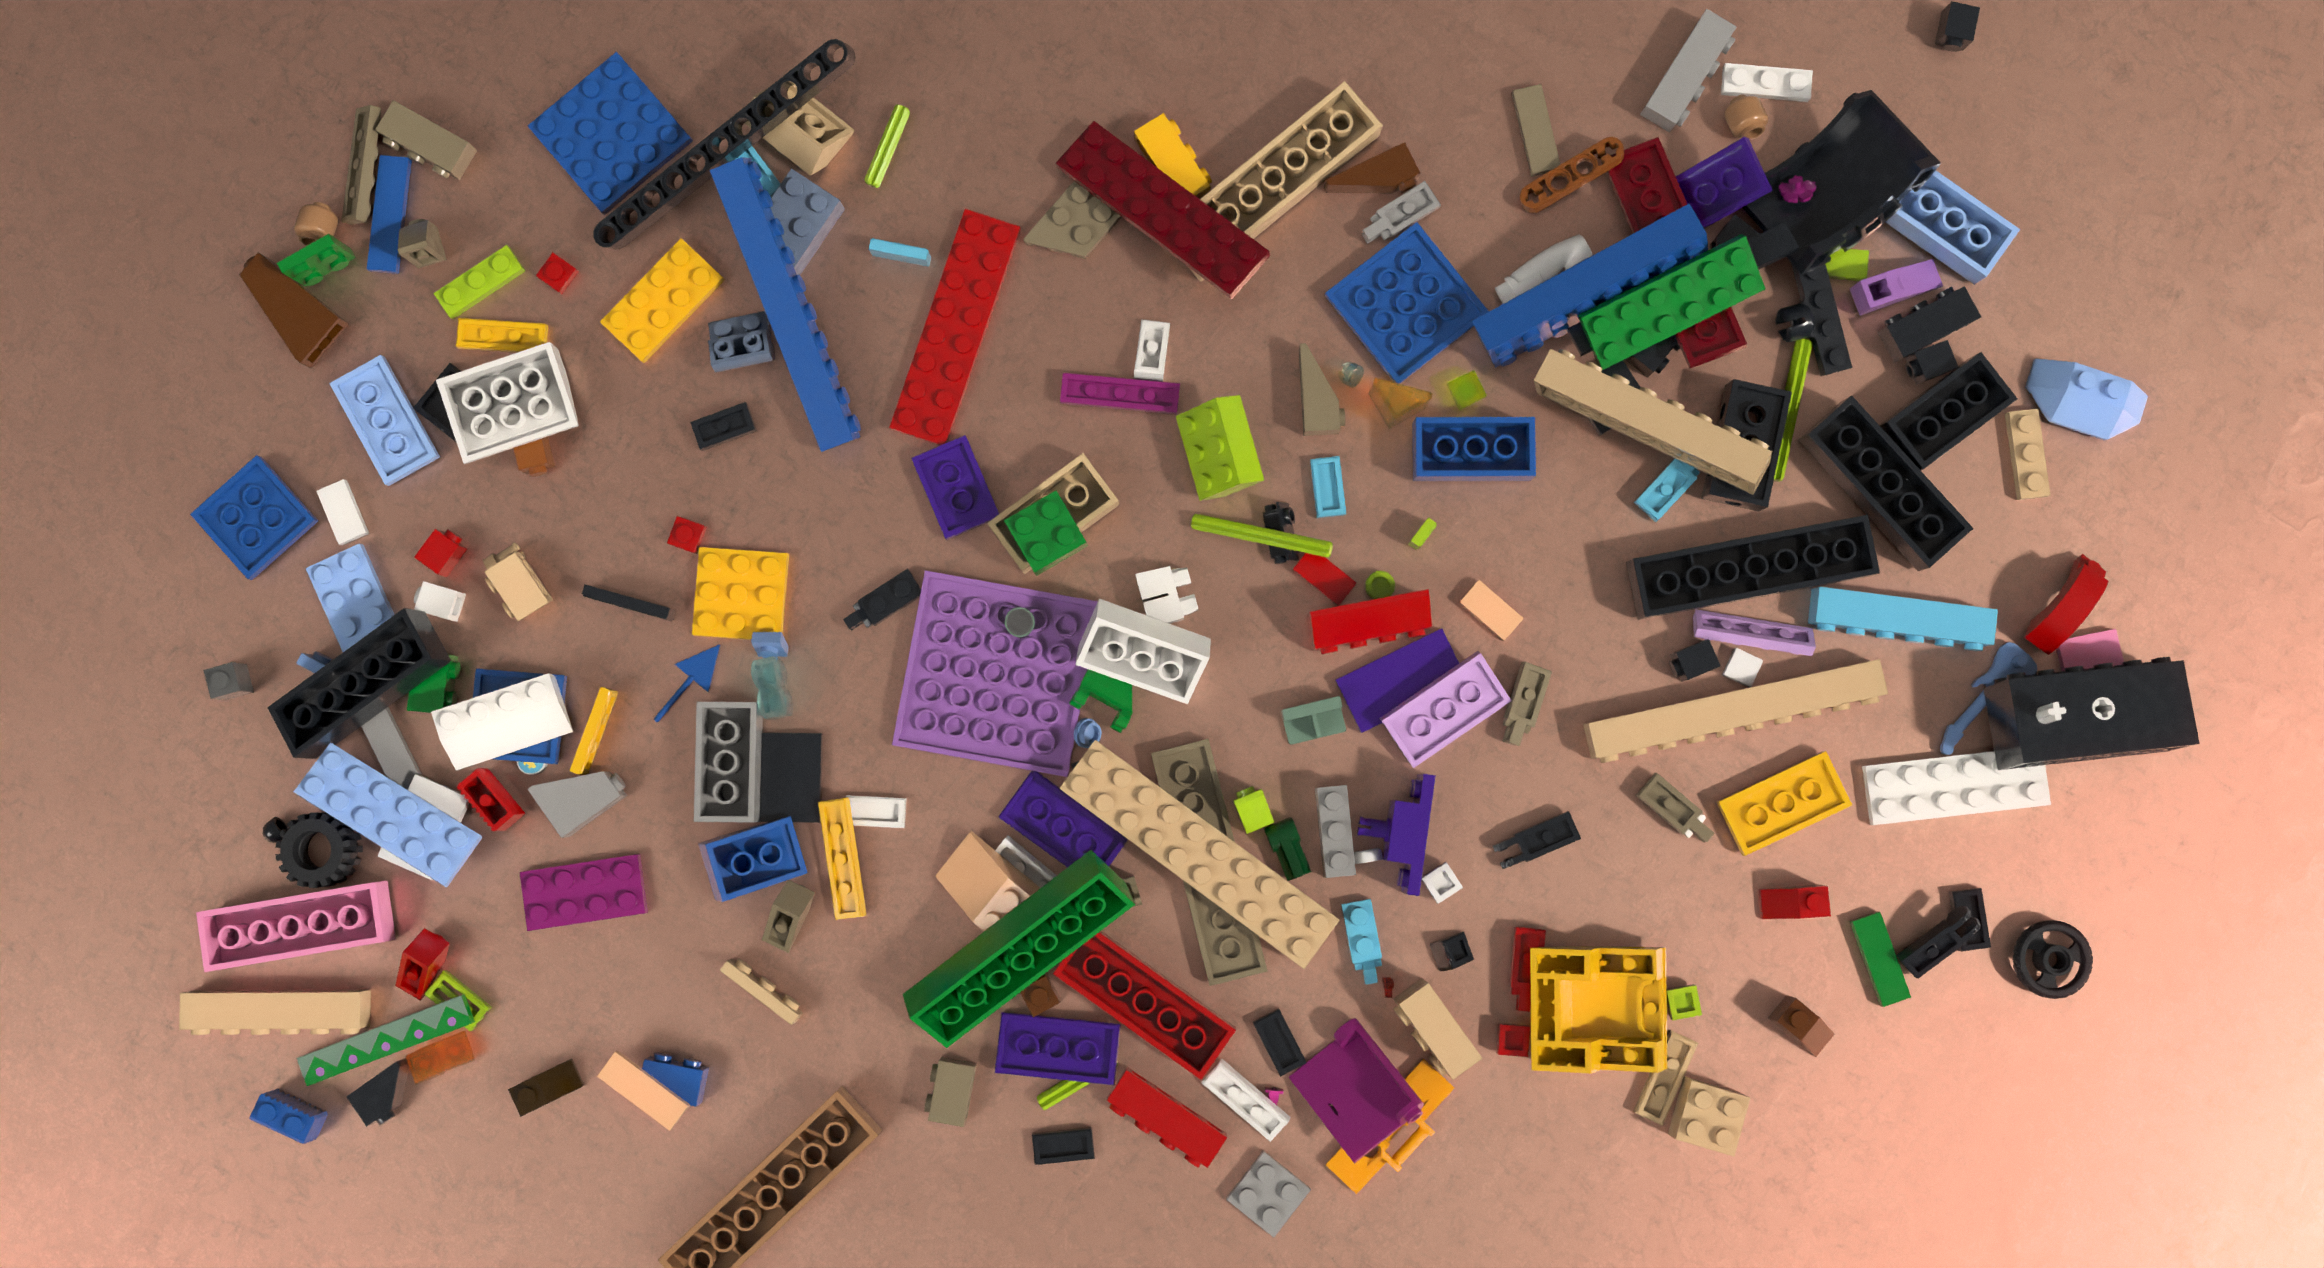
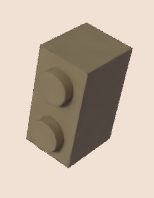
M941 1057L938 1064H933L930 1082L935 1083L933 1094L927 1095L924 1112H929L928 1121L960 1127L965 1126L977 1063Z

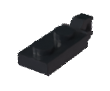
M907 568L859 599L853 605L856 611L843 620L851 631L863 623L866 628L872 625L876 626L920 598L921 588Z

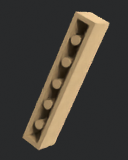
M217 990L180 993L179 1030H191V1035L210 1034V1029H221V1035L240 1034V1029H251V1035L270 1034V1029H281L280 1034L283 1035L299 1034L300 1029H310V1034H329L330 1029H340V1034H358L360 1028L370 1026L371 990Z

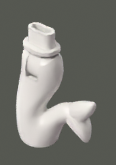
M1580 234L1565 239L1534 256L1515 270L1510 277H1505V282L1495 287V291L1502 304L1558 275L1563 267L1567 270L1593 256L1592 251Z

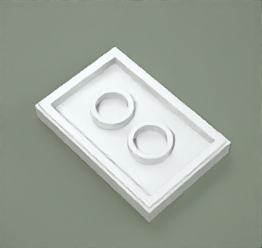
M420 774L414 775L408 791L460 823L470 804L468 799H464L465 794H461V792ZM381 847L378 857L433 880Z

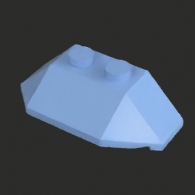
M2034 359L2025 388L2029 394H2032L2036 404L2049 422L2104 441L2140 424L2148 395L2133 381L2068 361Z

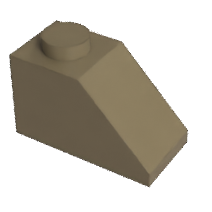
M416 219L409 222L408 226L399 229V255L416 267L422 268L447 260L438 228L429 220Z
M788 880L772 905L762 941L789 953L810 910L815 892L803 885Z

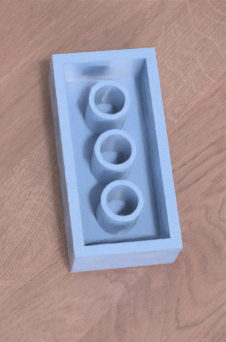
M1935 171L1917 192L1911 189L1900 201L1903 207L1885 222L1974 285L1988 276L2020 231L2018 227L1938 171Z

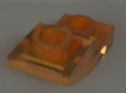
M465 1031L434 1042L405 1056L415 1085L443 1075L445 1071L475 1061Z

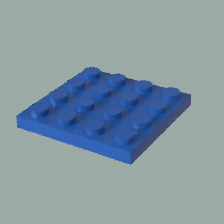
M617 51L528 125L529 129L603 215L607 214L693 142L691 137Z
M1418 222L1409 227L1324 294L1396 386L1473 328V320L1489 312Z

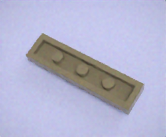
M373 105L356 108L341 222L350 225L365 223L371 211L369 198L370 191L375 182L373 175L374 162L378 156V147L376 146L378 132L375 129L381 121V108Z

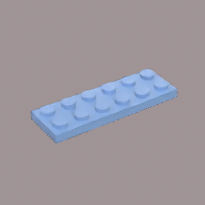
M331 742L293 791L301 798L446 888L483 838L475 831Z

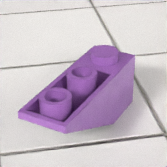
M1931 259L1861 280L1850 288V292L1861 316L1941 288L1943 284L1934 260Z

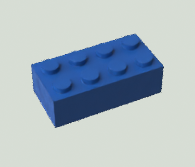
M1416 417L1412 423L1413 481H1531L1536 476L1535 417Z

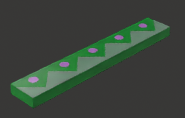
M463 994L296 1059L306 1086L467 1026L474 1023L475 1020L467 998Z

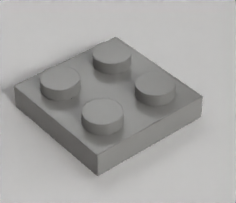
M1263 1150L1226 1197V1200L1272 1237H1275L1311 1191V1188Z

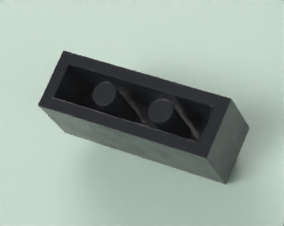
M1965 286L1954 291L1953 287H1949L1936 295L1937 301L1928 304L1927 300H1924L1911 307L1912 313L1903 318L1901 313L1884 321L1886 327L1880 330L1878 334L1894 363L1981 318Z

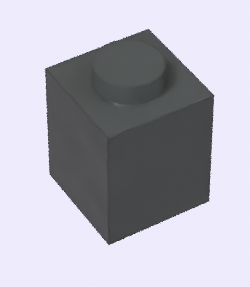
M230 662L203 670L211 699L229 700L254 693L247 664Z

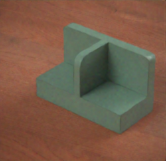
M1340 696L1281 710L1288 743L1293 745L1345 732L1346 726L1341 710L1343 706Z

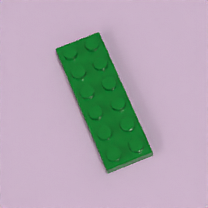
M1740 234L1579 314L1578 317L1597 364L1604 370L1766 288L1747 237Z

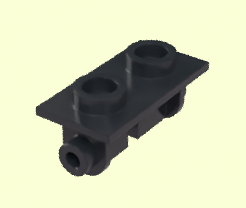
M1276 502V504L1264 506L1265 528L1294 534L1293 524H1295V515L1293 509L1289 507V503ZM1269 545L1270 557L1274 559L1275 564L1286 563V560L1299 561V551Z

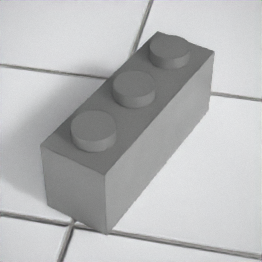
M1347 785L1315 788L1323 876L1325 878L1356 875Z

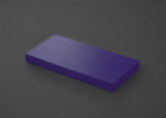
M1441 628L1335 681L1360 732L1363 733L1382 724L1379 719L1380 717L1458 665L1459 662Z
M1037 771L1030 772L998 816L1067 868L1090 850L1110 866L1128 841L1126 837Z
M1001 1012L995 1073L1115 1085L1121 1024L1044 1016L1033 1017L1032 1015Z

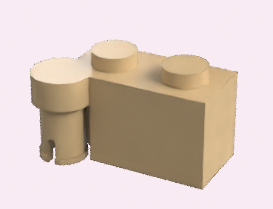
M514 542L497 555L493 553L483 559V563L487 569L484 571L488 576L485 578L487 585L493 593L498 592L505 601L502 603V606L509 617H515L517 621H520L553 599L527 560H525L526 557L523 551L518 552L521 548Z

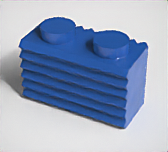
M275 1089L259 1096L250 1115V1120L305 1144L316 1140L328 1113L327 1111L322 1112V1109L317 1110V1107H312L311 1103L306 1105L305 1101L301 1102L300 1099L296 1100L295 1096L290 1097V1094L285 1095L284 1091L279 1092V1089Z

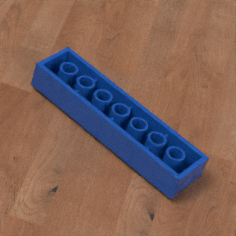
M1687 204L1476 318L1472 323L1495 368L1500 365L1507 366L1513 363L1518 355L1541 348L1544 345V341L1567 334L1569 327L1580 322L1579 314L1708 251L1707 233L1691 205Z

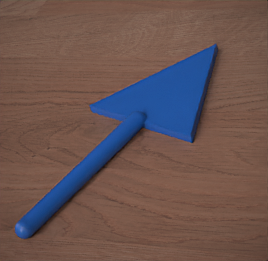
M720 644L675 664L689 677L654 717L655 722L661 720L693 680L709 692Z

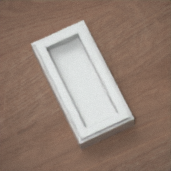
M342 479L317 490L339 545H345L369 534L347 480Z
M846 795L850 799L853 826L905 828L907 798Z

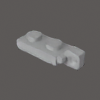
M1423 181L1377 210L1375 215L1370 218L1373 224L1363 229L1361 235L1367 244L1380 236L1385 241L1439 209L1441 204L1426 181Z

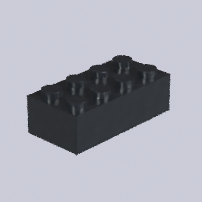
M1979 352L1967 359L1958 368L1940 379L1879 426L1920 470H1923L2018 398L1983 353Z

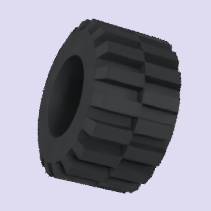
M327 813L297 816L298 820H291L287 823L289 829L281 830L279 835L283 839L282 841H276L275 848H280V854H275L276 861H282L283 865L279 866L281 872H288L289 874L286 878L291 882L297 881L298 886H309V888L334 886L336 883L346 881V876L354 874L356 870L353 868V865H360L362 858L357 857L358 852H363V846H358L357 841L362 839L361 835L354 833L353 829ZM318 832L325 835L331 845L330 858L321 868L311 861L308 854L309 843Z

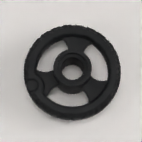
M2056 920L2037 922L2021 933L2014 946L2013 967L2016 975L2025 988L2038 996L2050 999L2068 997L2078 992L2090 977L2089 975L2093 968L2091 947L2086 937L2070 924ZM2043 932H2062L2069 936L2073 943L2069 948L2046 943L2043 938ZM2027 949L2034 950L2032 962L2035 968L2042 972L2036 981L2030 976L2026 967L2025 957ZM2052 952H2055L2057 962L2051 967L2048 958ZM2074 961L2078 962L2080 965L2075 977L2068 984L2058 987L2056 975L2067 974L2072 969Z

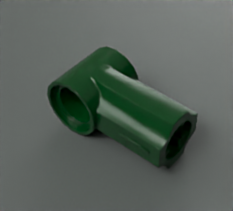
M1292 817L1264 827L1273 852L1277 854L1287 881L1311 872L1305 853L1300 845L1301 838Z

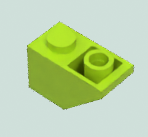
M1251 786L1236 793L1238 798L1233 800V804L1246 834L1274 823L1262 789L1255 791L1254 786Z

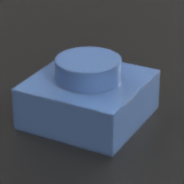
M782 632L752 633L751 643L758 657L766 659L787 657L789 646Z
M315 651L313 655L301 653L296 664L315 673L331 662L332 659Z

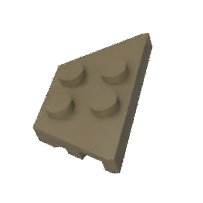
M1074 181L1024 237L1023 241L1030 246L1037 245L1049 248L1050 251L1065 252L1074 257L1086 259L1122 217Z

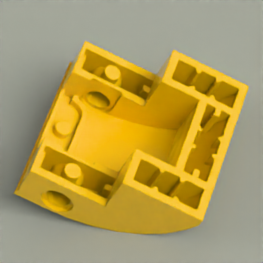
M1630 946L1530 948L1531 1070L1592 1074L1599 1070L1658 1073L1667 1069L1666 948Z

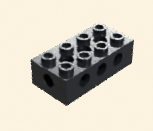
M1733 379L1725 385L1717 426L1723 428L1724 425L1735 428L1740 432V437L1749 441L1752 438L1763 441L1769 446L1768 450L1772 451L1771 460L1754 495L1706 473L1701 499L1758 512L1768 508L1792 395L1791 391ZM1748 411L1755 414L1756 423L1749 419Z

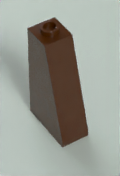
M258 252L244 264V269L239 274L294 358L299 363L312 368L349 323L300 283L284 275L277 264Z

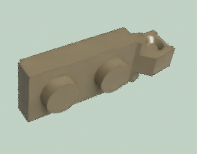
M1521 662L1510 696L1512 701L1508 703L1504 715L1503 725L1507 727L1503 742L1520 746L1523 734H1529L1531 727H1535L1552 671L1528 662Z
M1654 773L1636 794L1641 801L1687 838L1694 834L1702 842H1708L1715 834L1703 824V821L1706 819L1702 814L1703 811L1658 773Z

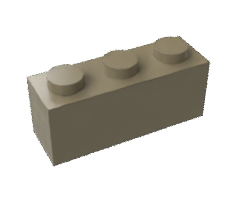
M394 100L375 129L384 137L382 140L384 144L396 151L400 147L407 150V156L421 165L425 161L432 164V170L446 179L451 175L460 180L477 152L469 142Z

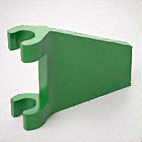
M1088 669L1069 704L1079 710L1081 706H1084L1089 695L1118 711L1110 728L1121 733L1127 727L1133 713L1132 684Z

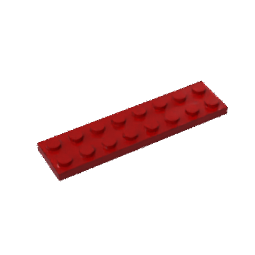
M964 210L890 423V430L938 446L948 443L1021 231L1020 226L975 211Z

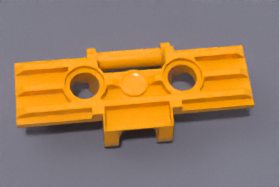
M1424 1058L1405 1078L1406 1082L1424 1103L1421 1109L1423 1114L1415 1121L1419 1127L1391 1157L1386 1151L1390 1145L1389 1141L1404 1125H1409L1407 1122L1378 1145V1151L1375 1155L1364 1156L1354 1164L1341 1147L1325 1164L1356 1194L1386 1162L1399 1172L1402 1169L1400 1165L1428 1135L1432 1136L1435 1133L1424 1121L1452 1092L1454 1087Z

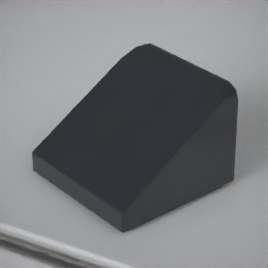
M1464 932L1430 944L1437 967L1441 972L1453 970L1474 960Z

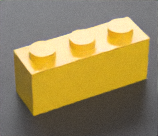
M1162 113L1135 130L1134 140L1150 163L1199 199L1210 191V183H1212L1210 175L1204 167L1199 169L1194 161L1197 158L1194 150L1189 143L1183 144L1178 136L1181 134V131L1173 119L1168 120L1165 114Z

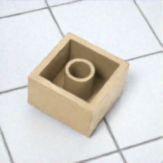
M1684 1076L1668 1134L1676 1140L1734 1157L1750 1097L1740 1092Z

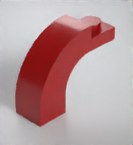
M2084 554L2080 555L2074 561L2069 577L2058 595L2043 611L2030 621L2024 638L2047 655L2055 651L2077 630L2100 600L2109 582L2104 578L2107 571L2096 561L2090 560Z

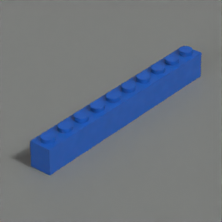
M740 157L711 169L710 173L821 452L860 438L859 431H861L859 420L855 414H851L848 403H850L848 392L845 387L840 386L837 378L839 375L837 364L833 359L829 358L826 350L828 347L826 336L822 331L818 330L816 325L817 314L815 308L811 303L807 302L804 294L806 291L805 283L802 277L796 274L793 263H795L794 255L791 249L785 246L782 235H784L783 227L778 218H774L770 208L773 206L772 199L768 191L763 190L759 180L762 177L759 166L755 161L752 162L751 158Z

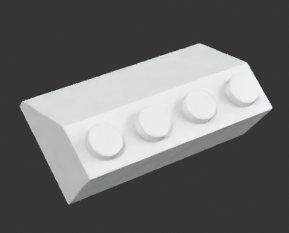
M550 673L431 712L439 739L457 771L573 732L556 677Z

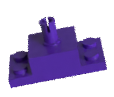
M1417 774V779L1411 780L1409 797H1414L1413 803L1390 800L1386 821L1365 818L1363 816L1359 817L1358 824L1368 825L1371 828L1358 827L1357 835L1383 838V860L1405 863L1404 869L1399 868L1397 886L1402 887L1401 892L1407 895L1419 896L1436 775Z

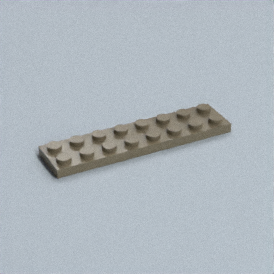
M1209 739L1151 753L1159 787L1234 841ZM1183 880L1209 986L1267 972L1259 936Z

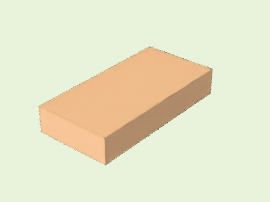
M1480 580L1458 602L1502 641H1505L1524 619Z

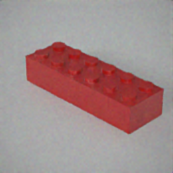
M1102 931L1063 959L1053 973L1200 1080L1203 1079L1236 1031V1027Z

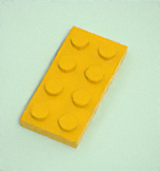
M680 238L612 308L600 323L640 361L645 363L725 279Z
M1822 751L1716 801L1742 856L1751 854L1852 806L1826 751Z

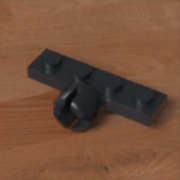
M1791 263L1800 302L1778 310L1775 318L1776 325L1789 321L1791 325L1789 328L1778 330V334L1786 342L1809 338L1813 344L1820 376L1852 368L1826 264L1802 275Z

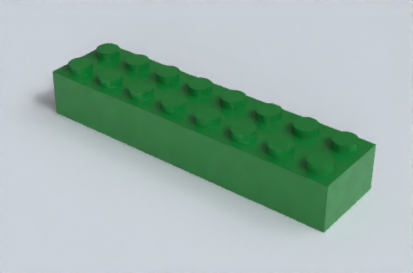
M1092 850L1088 851L903 993L909 1018L944 1047L948 1048L1132 908L1135 903L1126 882Z

